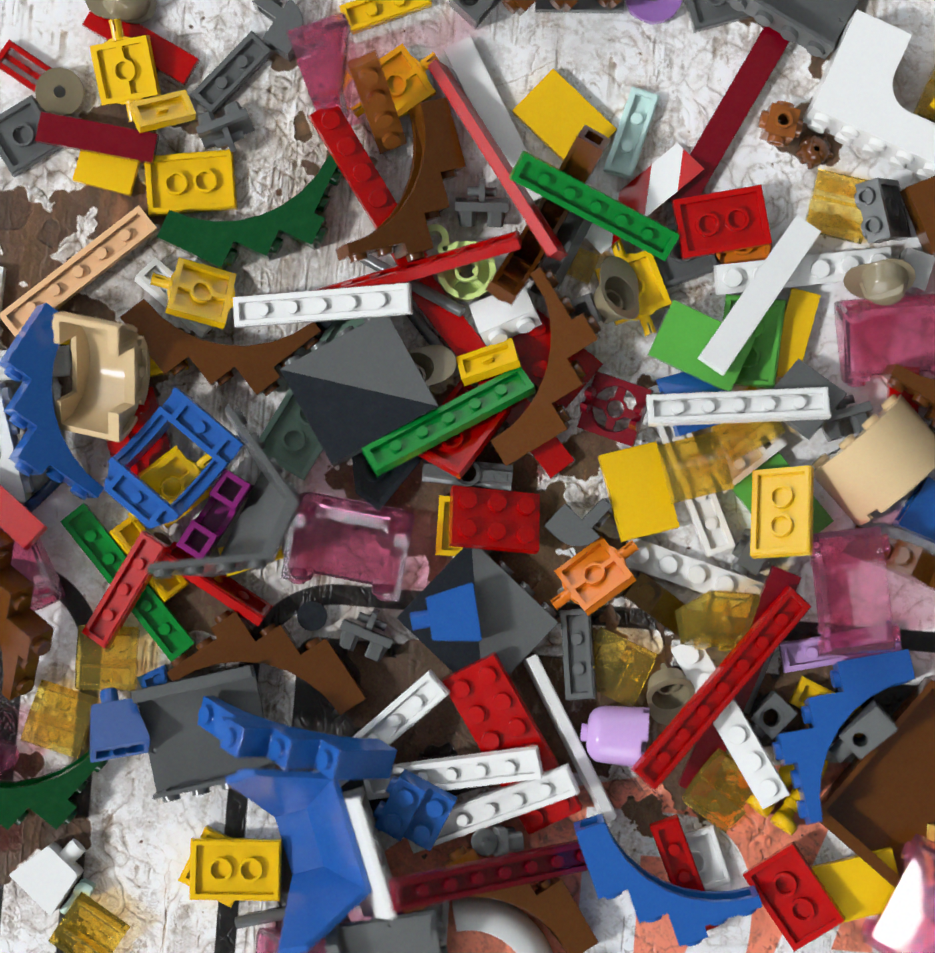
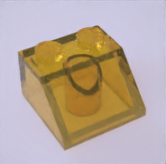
M715 431L657 445L671 504L734 488L727 458Z
M710 590L675 610L681 645L694 646V649L697 650L709 647H718L719 651L732 650L751 628L760 602L759 594Z

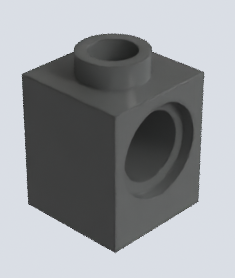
M770 691L747 717L752 721L750 725L758 736L763 738L767 735L773 740L798 713L776 692ZM768 709H774L777 713V719L771 725H765L763 722V714Z

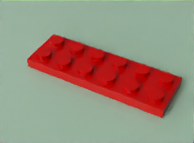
M496 652L443 677L441 682L450 691V698L481 752L538 745L543 772L560 766ZM515 782L501 783L500 785L504 787ZM577 795L518 817L530 835L581 811L582 804Z

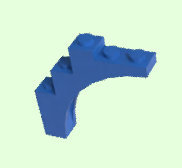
M48 303L36 306L0 360V366L5 369L4 374L16 382L22 381L3 412L10 416L9 421L21 429L28 428L8 459L16 463L15 469L26 476H31V474L41 475L47 470L45 474L50 479L58 483L63 481L72 487L70 492L83 500H86V498H98L104 487L87 474L74 458L60 432L54 412L52 378L59 344L54 343L52 322L54 313L59 311Z
M909 649L837 661L832 665L833 670H830V679L833 688H837L838 692L809 697L804 700L805 706H801L804 724H809L810 729L778 734L775 737L776 742H772L775 760H780L781 767L793 765L794 770H790L791 782L794 789L798 788L800 800L797 801V810L800 819H805L806 825L823 821L820 803L821 775L828 749L839 728L851 713L870 697L887 688L909 683L915 679Z
M204 696L198 713L197 724L220 739V747L236 758H269L284 769H316L331 780L390 779L397 750L380 739L336 736L291 727L245 712L215 696Z
M602 813L573 823L598 899L604 897L606 899H613L620 896L622 891L628 890L639 923L644 921L647 923L656 922L663 917L662 915H669L679 947L684 945L695 946L701 943L703 939L708 938L705 928L707 925H721L728 918L737 915L748 916L756 912L758 908L763 907L755 886L732 891L707 892L683 888L661 880L643 869L625 853L611 834Z

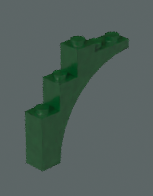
M329 154L318 174L300 193L271 211L237 221H209L191 218L169 210L157 238L167 245L225 271L228 266L232 267L238 257L239 251L236 250L237 246L270 261L272 255L277 256L284 242L281 239L282 234L315 249L317 243L322 244L329 230V228L325 227L327 224L325 218L318 214L319 212L324 213L331 200L328 193L332 185L337 186L343 174L333 157Z
M89 749L81 757L63 768L43 776L20 781H0V825L7 830L13 824L20 825L29 814L28 807L56 830L62 823L65 826L68 825L77 814L75 810L77 808V799L72 794H80L89 782L86 780L93 771L98 773L107 764L108 760L91 763Z

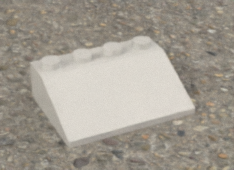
M365 786L342 792L372 889V893L355 908L356 910L361 908L364 917L396 918L397 912L392 911L389 886V879H392V875L378 829L374 827L376 822L367 798Z

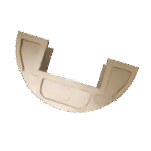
M69 312L54 313L52 322L54 343L61 344L71 339L70 350L72 353V367L70 370L72 391L57 399L54 407L59 428L114 442L122 441L135 426L138 420L134 416L139 404L144 405L148 392L150 356L144 336L138 335V328L129 324Z
M893 394L880 405L883 410L878 413L879 417L873 414L861 425L864 428L862 432L856 437L853 434L847 436L838 445L841 448L840 451L836 454L832 453L830 456L824 453L812 463L814 478L855 525L861 526L872 520L873 516L871 514L875 511L884 512L912 490L935 468V432L901 394L898 397Z

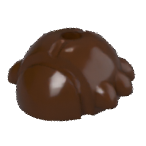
M816 134L805 135L799 143L800 149L796 152V155L801 157V164H807L808 169L820 166L828 158L833 157V153L830 151L832 145L827 143V137H818ZM814 147H818L819 151H815Z

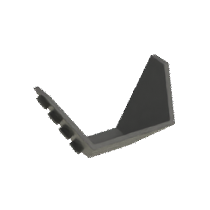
M228 403L225 408L226 416L259 468L260 474L220 557L149 563L146 570L149 574H154V578L173 577V575L217 577L245 569L257 570L267 568V564L274 562L298 512L299 502L297 499L301 497L299 492L291 482L286 484L279 475L283 472L274 457L270 459L266 457L262 451L265 445L256 432L250 435L244 426L248 422L238 408L233 410Z

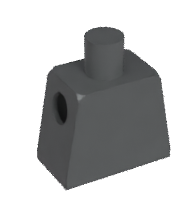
M872 696L842 724L838 730V735L841 739L832 745L829 751L840 763L852 753L861 759L897 731L898 728L893 718ZM856 733H864L860 738L853 737Z

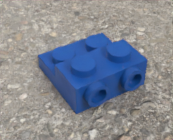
M404 769L399 778L393 776L385 792L389 793L390 796L387 802L381 800L376 808L373 817L378 820L374 827L400 842L404 837L431 851L458 797Z

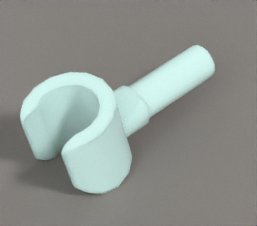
M86 878L81 879L75 886L71 897L60 909V912L65 915L80 896L88 900L96 887V883Z

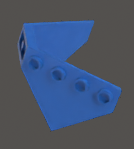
M240 769L236 774L225 777L227 784L275 817L292 872L278 953L308 952L372 893L339 780H331L321 772Z

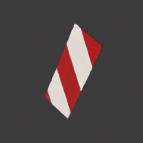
M677 143L612 196V198L648 216L701 173L704 168ZM593 223L585 236L601 254L620 239V237Z

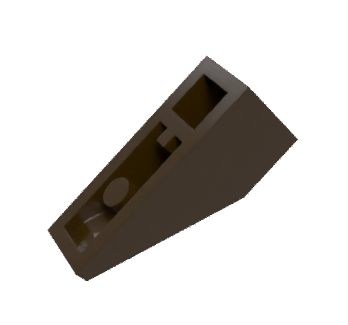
M643 572L637 573L635 576L637 581L628 586L621 595L684 642L695 635H698L701 639L712 625Z

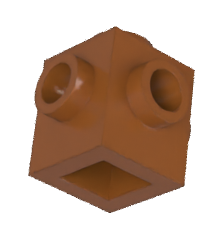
M772 102L767 111L762 110L758 128H762L759 139L766 140L768 144L773 146H788L794 137L798 138L803 126V120L799 119L801 110L794 108V104L790 102ZM778 120L785 121L788 123L786 125H782L779 123Z

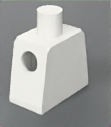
M74 838L64 848L53 842L14 870L9 876L38 905L51 915L61 906L84 872L83 868L76 861L86 849Z

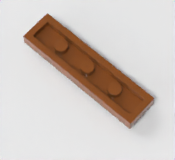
M376 51L347 61L379 153L382 154L407 144Z

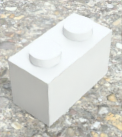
M526 285L512 305L496 299L493 295L469 305L478 332L486 346L496 345L520 333L530 332L534 327L542 324Z

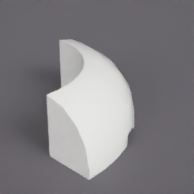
M465 897L452 900L457 932L480 931L488 933L504 941L516 953H553L544 933L527 914L516 906L497 899L484 897Z

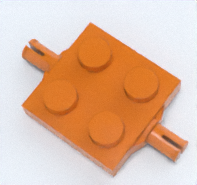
M600 536L596 541L554 570L562 582L564 591L551 599V603L558 610L572 600L581 606L587 616L591 615L637 581L627 568L625 559L639 550L633 540H630V542L617 550Z

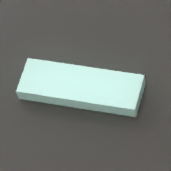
M632 86L603 172L631 181L660 97L659 95Z

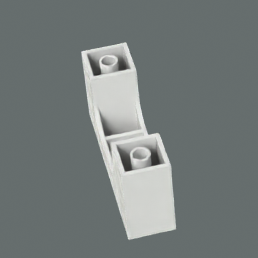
M856 10L843 29L804 115L803 122L808 124L807 127L816 133L823 134L826 132L835 136L834 139L840 144L846 146L853 144L862 148L861 152L869 157L878 158L879 156L888 160V164L896 169L905 170L906 168L916 173L915 176L922 181L935 176V123L904 109L896 100L893 92V77L912 34Z

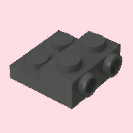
M874 178L855 184L856 193L854 194L857 208L861 210L863 218L861 230L868 243H882L889 240L901 241L912 238L904 202L900 194L899 180Z

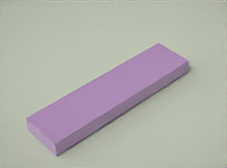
M897 623L781 642L779 645L784 673L834 665L837 661L902 650Z

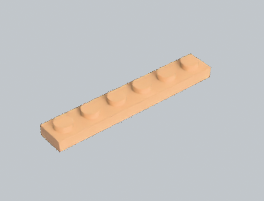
M138 205L0 313L1 320L16 337L36 306L48 303L57 310L155 234L158 228Z

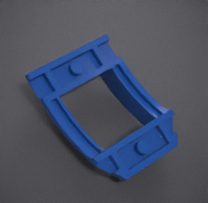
M177 387L171 391L172 394L162 406H159L138 433L114 457L108 460L109 470L108 477H105L104 490L149 529L178 520L213 484L244 446L239 436L230 432L192 400L193 397ZM173 424L211 456L212 460L186 490L170 504L132 472L130 468L154 446Z

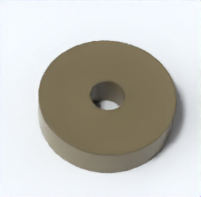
M56 67L45 71L39 77L35 86V96L40 107L47 113L66 116L76 111L81 105L84 97V88L81 80L74 72L66 68ZM57 86H61L65 90V95L61 98L56 97L54 94V88Z

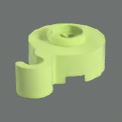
M438 224L428 225L430 236L439 235L442 238L437 247L438 254L476 243V241H457L451 243L449 242L448 232L443 226ZM494 257L465 265L466 268L468 265L473 266V276L470 278L460 276V267L437 273L439 285L454 300L462 302L479 300L488 294L486 288L496 273Z

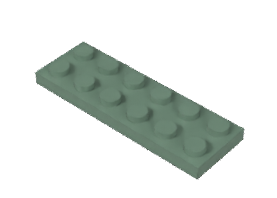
M364 318L333 321L325 330L319 342L327 340L329 343L338 338L337 333L349 326H353L355 329L364 324ZM289 389L260 436L265 445L262 451L268 459L274 457L280 467L305 481L322 453L323 448L294 394Z

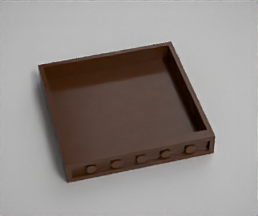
M924 678L891 716L898 730L863 758L859 759L856 756L820 797L823 820L820 823L935 923V885L929 886L925 884L927 823L935 824V680ZM891 847L898 874L872 851ZM934 850L933 878H935V850Z

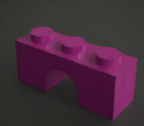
M224 469L210 491V497L200 514L191 521L176 546L197 559L209 558L254 485L232 471Z

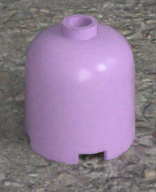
M607 705L595 708L589 715L588 724L582 723L580 741L586 742L589 756L596 762L633 767L646 751L650 708Z

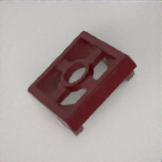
M596 371L591 386H588L584 392L586 398L580 404V412L582 413L577 427L634 447L647 411L646 395H652L654 390ZM613 386L618 387L615 397L607 401L597 398V395L604 389ZM627 390L636 400V406L633 410L628 409L627 403L624 401ZM614 400L620 401L624 406L623 414L617 418L610 416L608 413V405ZM593 406L604 410V414L607 417L604 428L596 421ZM624 417L630 419L629 426L626 429L613 431L616 421L622 420Z

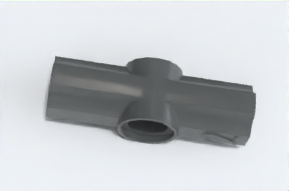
M424 459L422 482L511 491L513 465L506 466L499 463L474 461L471 466L476 470V477L470 482H465Z

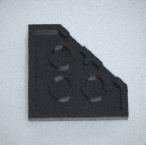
M363 452L352 457L355 493L379 512L423 458L417 455L377 477Z

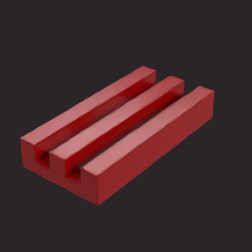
M8 40L0 51V70L35 93V84L2 62L6 59L36 80L41 75L8 54L11 49L44 71L52 68L11 40Z

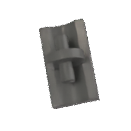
M238 101L226 104L224 107L226 116L218 119L215 118L213 112H205L198 115L199 126L196 127V130L205 150L214 146L218 149L228 145L232 153L237 151L234 142L244 139L245 134L255 131L246 108L243 109Z
M479 178V187H467V196H479V198L455 197V211H458L460 226H475L476 212H487L488 227H503L505 212L509 211L508 199L485 198V196H497V187H485V178Z
M853 394L846 396L836 408V411L831 414L830 419H827L820 427L827 441L831 442L843 438L845 435L841 422L848 420L851 422L854 434L862 432L864 428L861 425L870 417L869 413L873 410L871 401L846 407V405L855 403Z
M375 608L371 616L362 612L358 615L357 620L367 624L366 627L344 619L339 628L342 629L339 646L354 651L359 637L369 640L370 643L364 656L377 662L381 660L387 648H391L394 639L372 630L375 627L385 631L387 626L386 622L377 619L380 610Z
M497 823L474 832L471 838V845L476 853L485 856L492 854L496 857L509 854L510 852L524 851L523 833L521 831L516 832L513 826L503 827Z

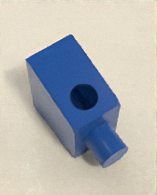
M928 476L917 484L891 525L935 544V480Z
M473 582L426 597L428 610L410 612L412 630L430 628L432 640L482 641Z
M106 688L100 691L101 703L93 704L90 711L91 763L148 753L150 736L136 703L133 704L131 698L119 700L116 688Z

